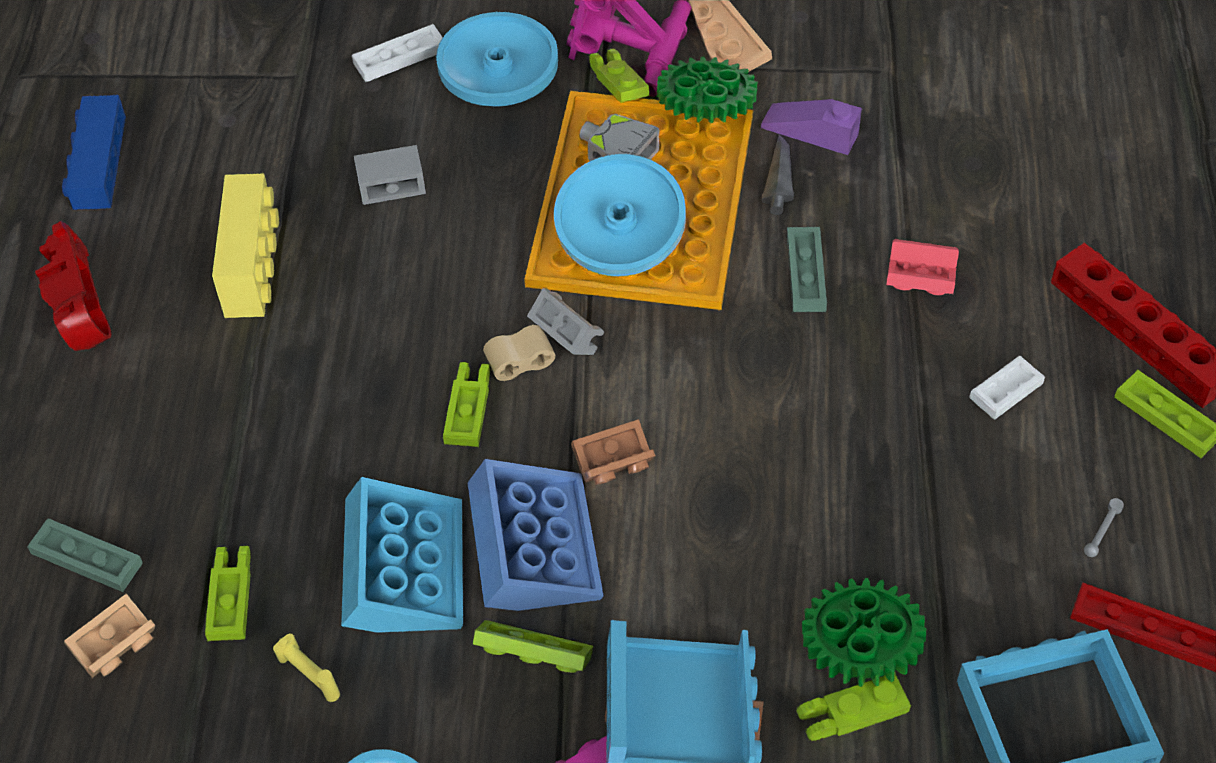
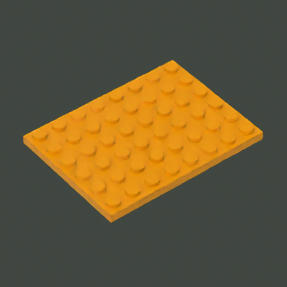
M570 91L524 279L525 287L547 288L553 291L722 310L753 110L747 109V114L745 115L738 113L737 119L726 116V122L721 121L719 118H714L713 123H710L707 118L697 122L696 117L693 116L685 120V114L683 113L677 116L673 115L674 109L665 110V104H660L659 100L639 98L620 103L613 95ZM612 114H618L659 128V151L651 160L669 171L678 182L686 207L684 232L674 251L657 266L642 273L628 276L602 275L577 264L563 249L554 223L555 201L562 185L573 172L589 162L588 142L579 136L582 126L587 121L601 126Z

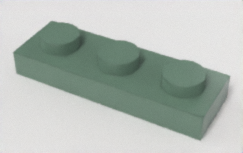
M787 227L792 311L826 312L827 297L820 227Z
M49 518L27 546L32 555L121 592L126 589L143 564L140 556Z

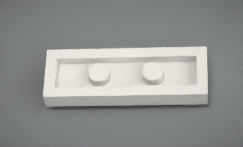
M434 24L353 54V64L364 81L368 82L437 55V49L443 37Z

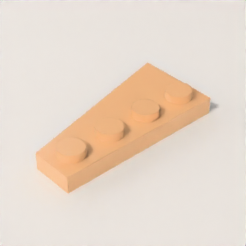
M687 0L692 7L691 12L710 61L714 57H717V62H723L727 59L729 60V65L739 63V70L747 68L749 72L772 60L771 50L729 0Z

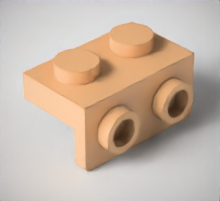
M125 594L64 640V644L92 678L99 672L105 677L122 663L119 658L130 648L136 653L153 639L150 633L154 631L156 625L152 620L148 621L130 597Z

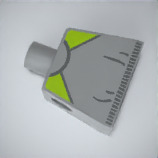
M618 114L610 115L601 126L589 121L585 122L579 134L581 139L588 142L589 162L614 154H630L651 160L659 151L658 127Z

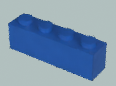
M119 95L82 96L80 109L75 111L76 132L71 133L72 154L67 156L68 175L62 181L63 194L65 197H69L73 210L111 208L126 119Z

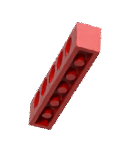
M1086 243L1081 244L1056 262L1051 284L1201 408H1204L1216 399V348L1207 342L1201 334L1196 333L1181 321L1175 313L1166 309L1150 293L1140 288L1124 272L1119 271L1104 259L1099 252L1094 251Z

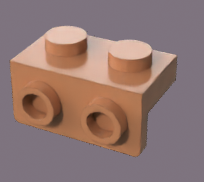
M639 419L571 442L584 482L594 480L596 485L616 479L614 473L628 469L629 474L649 468L648 462L655 457L654 450H649Z

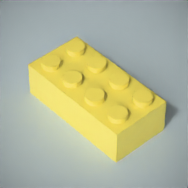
M264 174L225 175L212 277L225 318L264 317L266 303H271V286L268 283V278L274 276V263L270 257L271 252H276V235L273 233V228H278L279 213L277 208H272L274 204L273 188L267 187Z

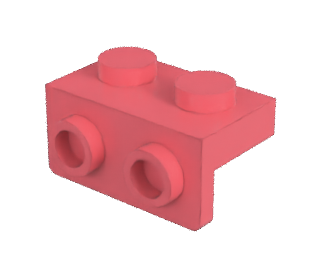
M894 239L886 285H892L896 289L904 291L911 290L912 288L926 290L933 295L953 294L959 249L957 247Z

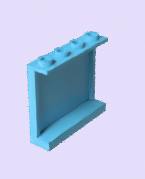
M611 620L607 641L606 763H760L762 743L761 740H755V732H758L760 712L759 708H753V700H756L757 677L751 676V670L754 669L755 647L749 646L748 630H742L739 645L626 637V621Z

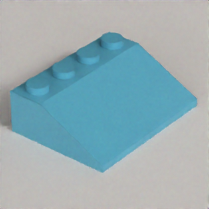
M364 477L359 479L345 500L341 626L376 633L451 630L463 627L462 499Z

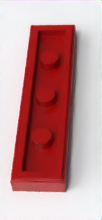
M1082 582L1070 619L1099 630L1108 629L1110 634L1216 672V630Z

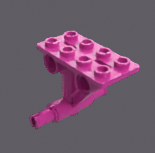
M575 0L574 4L578 5L579 8L574 10L570 25L575 28L571 29L566 46L571 47L569 59L575 60L578 51L586 54L598 52L602 41L609 43L615 41L648 52L649 56L645 63L646 75L644 81L649 85V96H657L658 76H661L662 70H668L669 64L672 65L679 44L686 36V21L692 9L691 5L684 0L675 1L670 16L664 19L661 26H659L636 0ZM616 9L629 21V23L620 21V17L614 16Z

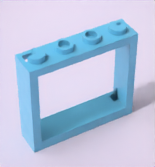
M1108 629L1089 634L1082 631L1072 638L1060 641L1057 639H1047L1037 646L1026 649L1013 647L1004 651L1001 655L988 658L976 656L975 661L961 665L957 683L989 763H1010L980 687L1094 660L1132 745L1061 763H1159L1161 761L1164 751Z

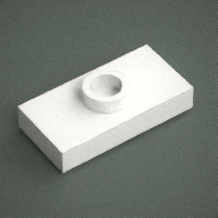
M1018 356L971 391L970 399L995 420L1041 386L1045 376L1024 358Z

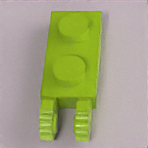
M616 49L607 50L608 63L604 65L602 56L599 53L590 54L589 63L591 69L597 75V79L620 103L649 96V85L624 60H621L620 54Z
M460 362L457 379L453 381L443 433L444 444L479 447L489 392L490 364H481L477 382L468 381L470 376L469 363Z
M240 546L237 567L227 568L229 561L227 548L217 547L214 568H211L205 636L208 641L245 639L251 576L249 546Z
M894 674V682H890L883 676L880 677L879 686H875L871 680L865 682L863 687L856 685L826 695L824 698L807 701L797 707L796 711L802 720L828 713L830 719L817 722L806 730L809 740L816 741L835 734L841 736L906 714L910 711L911 705L896 674Z

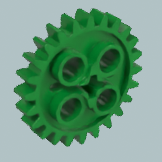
M704 56L700 58V61H695L690 57L689 63L678 60L677 66L669 64L668 70L661 71V76H658L657 97H659L660 104H665V110L674 109L673 115L675 116L683 113L685 114V120L693 116L696 117L697 122H701L703 118H707L710 123L714 122V118H719L721 121L726 122V116L737 119L738 113L745 115L747 114V109L753 108V103L757 99V81H754V75L748 74L747 68L739 70V63L729 65V60L727 59L723 62H717V57L707 61Z
M868 578L864 579L862 586H857L853 579H849V586L847 588L836 582L834 583V593L822 589V600L813 597L811 599V608L805 609V620L802 621L803 647H808L809 659L816 658V668L818 670L829 666V678H833L838 673L843 674L844 684H847L852 677H856L860 687H863L866 678H871L875 686H879L880 676H885L890 682H894L895 670L906 675L908 664L917 665L918 654L924 653V642H926L925 616L919 615V604H910L909 593L898 597V586L895 585L887 591L884 589L883 580H880L875 587L870 586Z

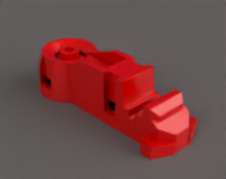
M60 221L52 226L53 234L48 236L46 243L39 247V251L50 263L36 270L35 273L40 280L39 288L42 299L53 308V319L64 341L74 351L91 349L111 338V328L99 303L87 260L88 250L69 225Z

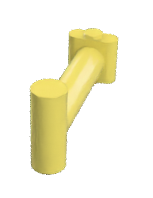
M287 634L274 645L273 650L280 663L287 661L292 663L322 690L327 701L334 702L338 700L340 691L331 672L326 669L322 670L301 652L293 634Z

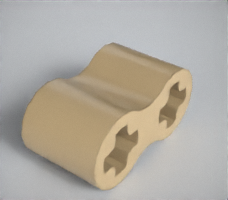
M539 325L527 326L513 335L496 336L490 339L483 349L496 379L500 381L511 380L525 371L544 369L555 360L556 356L544 330Z

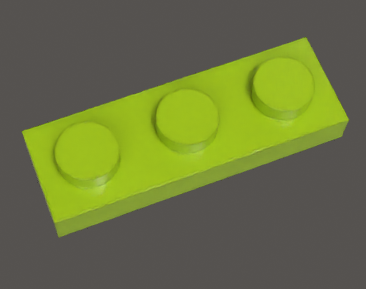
M1137 370L1117 389L1114 398L1198 457L1202 458L1216 444L1215 422L1140 370Z
M485 620L475 630L473 645L484 647L483 650L487 653L495 655L510 653L520 656L519 658L524 662L538 664L543 661L555 664L557 669L570 673L577 672L578 670L583 671L591 660L593 650L592 645Z

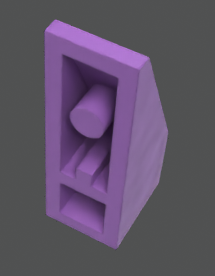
M833 99L772 103L761 123V128L848 155L859 134L862 108Z

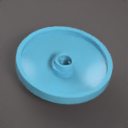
M510 12L484 13L461 21L444 35L436 55L439 77L444 86L460 99L482 106H507L526 101L542 92L551 83L558 68L557 44L550 31L530 17Z
M630 154L608 155L584 164L564 182L555 201L554 223L563 249L577 264L592 272L607 276L634 275L657 266L677 247L686 223L685 200L678 182L669 171L658 163Z

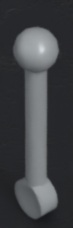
M1118 498L1110 500L1108 514L1092 542L1084 547L1085 555L1088 557H1095L1098 554V545L1114 516L1123 510L1124 503Z

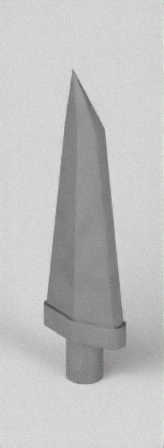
M780 134L777 139L765 190L762 193V202L771 204L770 212L773 215L782 214L784 203L794 199L790 146Z

